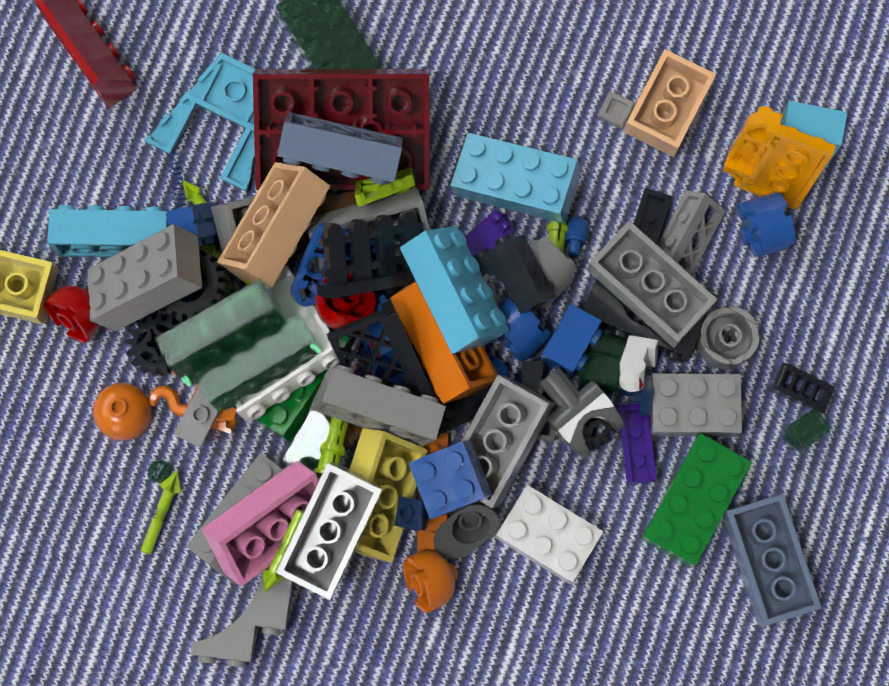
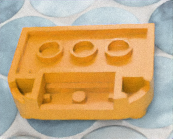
M761 106L757 112L749 115L729 149L723 172H728L735 179L734 186L760 197L775 192L781 193L786 200L787 207L797 210L833 156L836 145L827 142L823 138L813 137L800 132L794 127L780 124L783 114L775 112L770 107Z

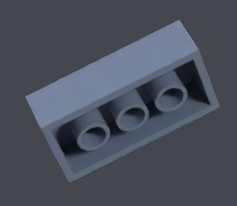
M288 112L284 121L277 156L283 157V162L288 164L300 165L301 162L312 164V168L319 171L329 172L330 168L341 170V174L346 177L358 178L359 175L371 177L370 181L387 185L388 181H395L403 138Z
M780 494L726 511L722 518L759 628L822 609L784 495Z

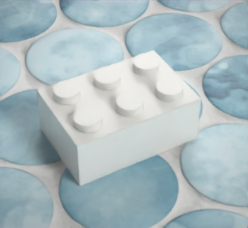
M526 485L495 538L571 585L603 531L529 485Z

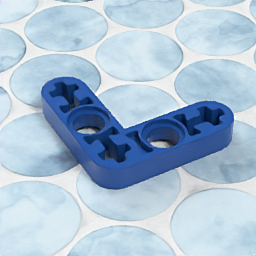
M328 223L320 224L313 231L291 285V297L296 303L304 307L315 304L317 284H320L325 278L322 277L321 270L315 273L309 270V262L315 257H321L324 263L322 269H326L325 254L316 251L315 248L319 247L322 250L323 247L319 246L318 239L321 238L323 228ZM343 229V235L349 234L348 230ZM369 239L371 244L370 251L376 253L375 240ZM344 243L345 259L351 261V255L347 253L346 249L348 243ZM307 274L309 277L317 279V282L314 283L312 280L309 282L304 278V275ZM309 282L308 289L311 291L310 296L305 295L302 299L298 292L300 288L305 289Z

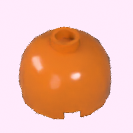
M114 383L106 386L98 394L93 405V417L96 426L105 436L115 441L133 440L141 436L148 429L152 420V407L149 404V397L139 387L130 383Z
M424 551L406 557L407 561L403 562V574L408 590L410 591L414 588L418 596L417 599L413 600L416 606L422 612L429 613L448 603L453 597L455 580L457 579V571L451 562L448 563L444 557L435 552Z

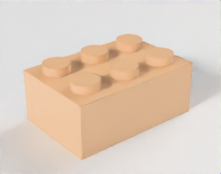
M664 49L626 122L624 133L675 157L716 74Z

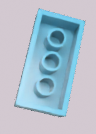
M467 133L450 186L457 197L565 224L582 170L577 159Z
M60 205L58 209H49L47 243L58 257H112L169 227L166 218L167 211H163V208L146 207V211H134V208L129 206H119L116 210H105L102 206H88L87 210H76V207L71 205Z
M457 226L426 230L400 247L452 354L483 347L509 331L505 316L498 309L492 297V290L485 283L479 271V264L472 257L466 245V238Z

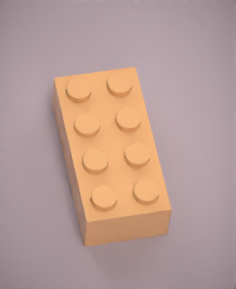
M275 162L217 263L244 281L272 288L274 283L280 279L286 262L295 253L297 243L302 234L310 227L311 219L317 208L325 201L330 185L306 167Z

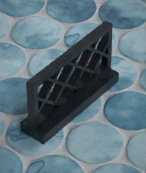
M392 300L380 304L381 310L326 334L341 366L349 368L353 358L367 361L363 373L354 371L355 375L365 378V375L369 374L374 363L387 367L381 379L383 385L392 388L393 385H399L410 389V394L418 397L428 395L436 398ZM378 321L381 322L383 328L379 337L365 334L369 325ZM346 335L356 338L351 350L340 347L336 340ZM362 340L375 343L371 355L357 352ZM381 345L394 349L390 361L377 358ZM393 369L405 373L401 384L388 381Z

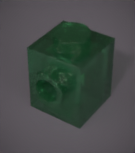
M589 351L588 358L581 371L577 372V377L581 378L582 388L590 381H593L606 395L615 397L619 387L621 359Z

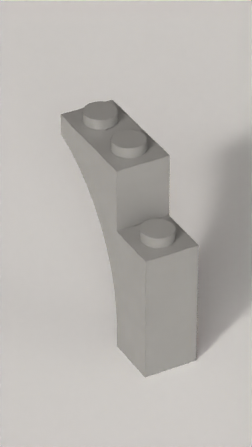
M262 572L258 589L242 615L222 632L207 639L192 642L190 655L198 656L197 662L215 664L216 658L227 659V666L245 668L246 662L253 663L258 627L262 628L263 634L279 636L280 630L287 631L294 582L283 577L281 581L264 592Z

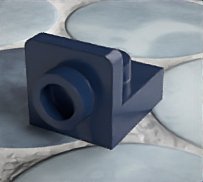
M645 370V385L641 390L629 392L620 387L621 396H633V403H638L639 415H651L653 387L651 370Z
M400 496L394 526L414 531L425 530L429 516L423 500Z

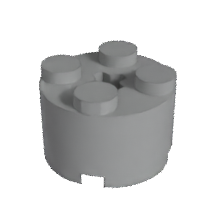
M542 237L539 240L530 242L529 245L558 297L572 283L575 264L572 259L565 257L553 245L551 240ZM553 299L552 301L548 302L547 304H545V305L542 306L541 308H545V307L549 306L555 299Z
M739 307L717 309L707 316L701 326L696 345L697 351L705 362L717 369L733 370L740 367L753 355L758 347L759 333L756 322L747 311ZM727 333L732 336L729 343L724 341V336Z

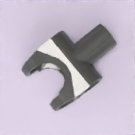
M558 367L539 383L558 406V409L546 418L547 422L562 441L583 459L591 455V452L585 445L586 442L582 433L584 424L589 419L594 417L602 419L604 422H608L616 431H620L624 427V423L614 405L595 382L590 381L579 391L561 368Z

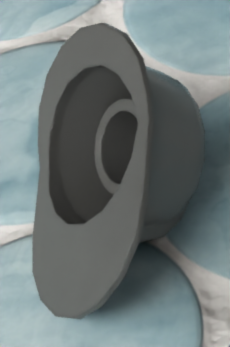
M480 501L456 510L436 530L433 538L434 547L438 554L444 558H463L497 532L499 517L493 509L485 506Z

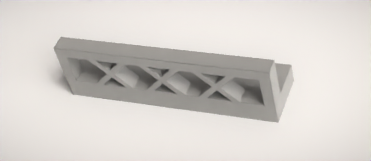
M686 190L657 246L677 264H679L681 258L685 257L686 266L684 270L692 276L726 211L706 193ZM709 207L714 213L709 222L705 223L704 214ZM698 232L699 241L696 247L692 248L691 239L694 233Z

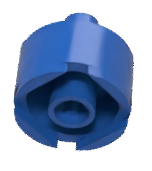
M779 192L737 204L738 215L743 220L744 228L740 229L741 238L744 245L750 244L754 257L792 248V245L795 244L796 237L793 219L791 215L787 216L783 210L788 205Z
M511 296L498 307L505 316L509 331L497 339L501 342L505 338L507 341L505 346L519 362L523 359L528 360L552 337L548 329L544 330L539 325L541 323L540 320L532 312L520 314Z

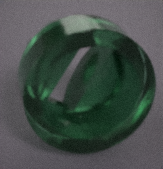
M155 460L148 467V476L155 483L161 484L172 475L170 464L164 460ZM161 463L164 466L161 469L158 478L154 477V474Z

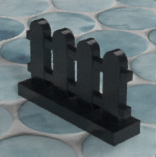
M412 211L401 212L398 217V226H393V220L390 216L378 215L374 219V230L368 229V224L365 220L353 219L348 226L349 234L344 235L343 229L339 224H326L323 228V238L318 240L319 246L324 247L326 269H321L322 277H327V282L317 284L318 296L335 299L410 285L416 282L402 252L400 256H396L394 235L399 234L400 247L418 236L419 230H423V223L418 222L417 215ZM375 238L376 260L371 261L369 239ZM349 242L351 264L346 265L344 243ZM402 264V269L397 270V265ZM377 268V273L372 274V269ZM352 273V278L347 279V274Z

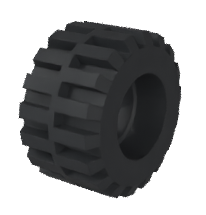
M200 249L201 275H206L207 279L204 293L195 301L186 302L185 297L162 308L167 311V314L186 326L191 325L192 327L233 301L235 297L231 295V292L236 291V285L231 282L234 280L232 273L218 264L217 258Z

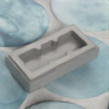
M200 382L174 435L201 448L228 395Z

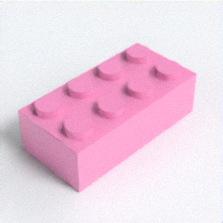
M296 460L201 529L223 573L240 587L271 565L296 509L305 512L318 485L319 480L315 472Z

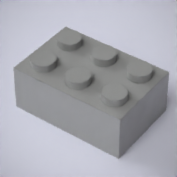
M652 373L653 401L652 413L649 415L651 437H697L700 433L706 437H738L742 433L741 374Z

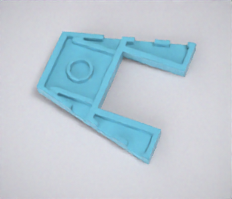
M221 53L199 77L194 87L183 95L178 105L160 121V125L144 141L171 155L197 105L245 128L220 179L247 192L255 162L253 73L255 69Z

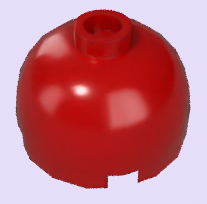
M352 273L347 274V279L352 278ZM325 277L321 283L327 282V277ZM373 291L335 299L321 297L316 293L314 299L316 313L320 320L334 330L372 314L376 305L375 293Z
M72 285L64 286L51 294L45 301L44 309L57 327L63 324L69 329L65 334L77 342L86 343L100 327L99 324L90 321L91 307L89 305L90 296L88 288L83 289Z

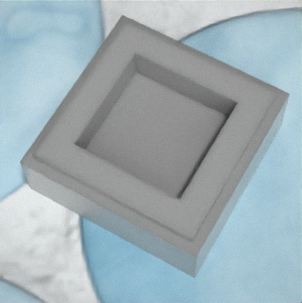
M609 91L597 118L623 130L635 102Z

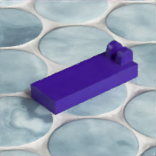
M495 209L465 236L466 245L472 257H474V255L488 248L491 250L496 247L495 242L499 238L508 234H514L515 229L504 218V215Z
M638 404L618 405L617 411L624 423V427L620 430L626 484L634 486L638 485V483L646 485L650 482H656L657 477L649 415H639Z

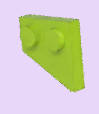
M413 168L397 171L395 181H388L387 185L370 181V178L357 181L355 188L357 206L360 207L389 195L401 194L411 190V187L415 186Z

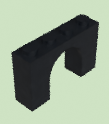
M511 234L505 235L495 242L497 246L490 250L488 248L474 255L479 264V271L482 277L488 273L499 278L506 286L520 314L536 311L557 297L524 235L514 237Z
M597 279L594 281L583 311L601 320L598 326L599 329L604 328L611 331L610 335L614 338L627 341L629 335L658 340V351L664 353L666 359L679 364L681 361L687 362L699 337L701 326L708 314L707 312L679 344L673 348L651 327L634 322L626 314L622 301Z

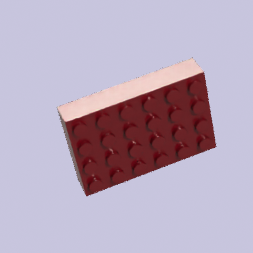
M255 69L253 73L256 190L260 189L275 162L288 164L283 162V157L277 156L283 125L288 112L402 137V150L397 171L412 167L415 176V186L412 187H416L417 190H430L429 69ZM305 162L296 165L306 167L330 185L328 190H355L357 181L371 178L359 175L358 178L346 177L341 174V170L330 168L329 172L313 169L312 164Z

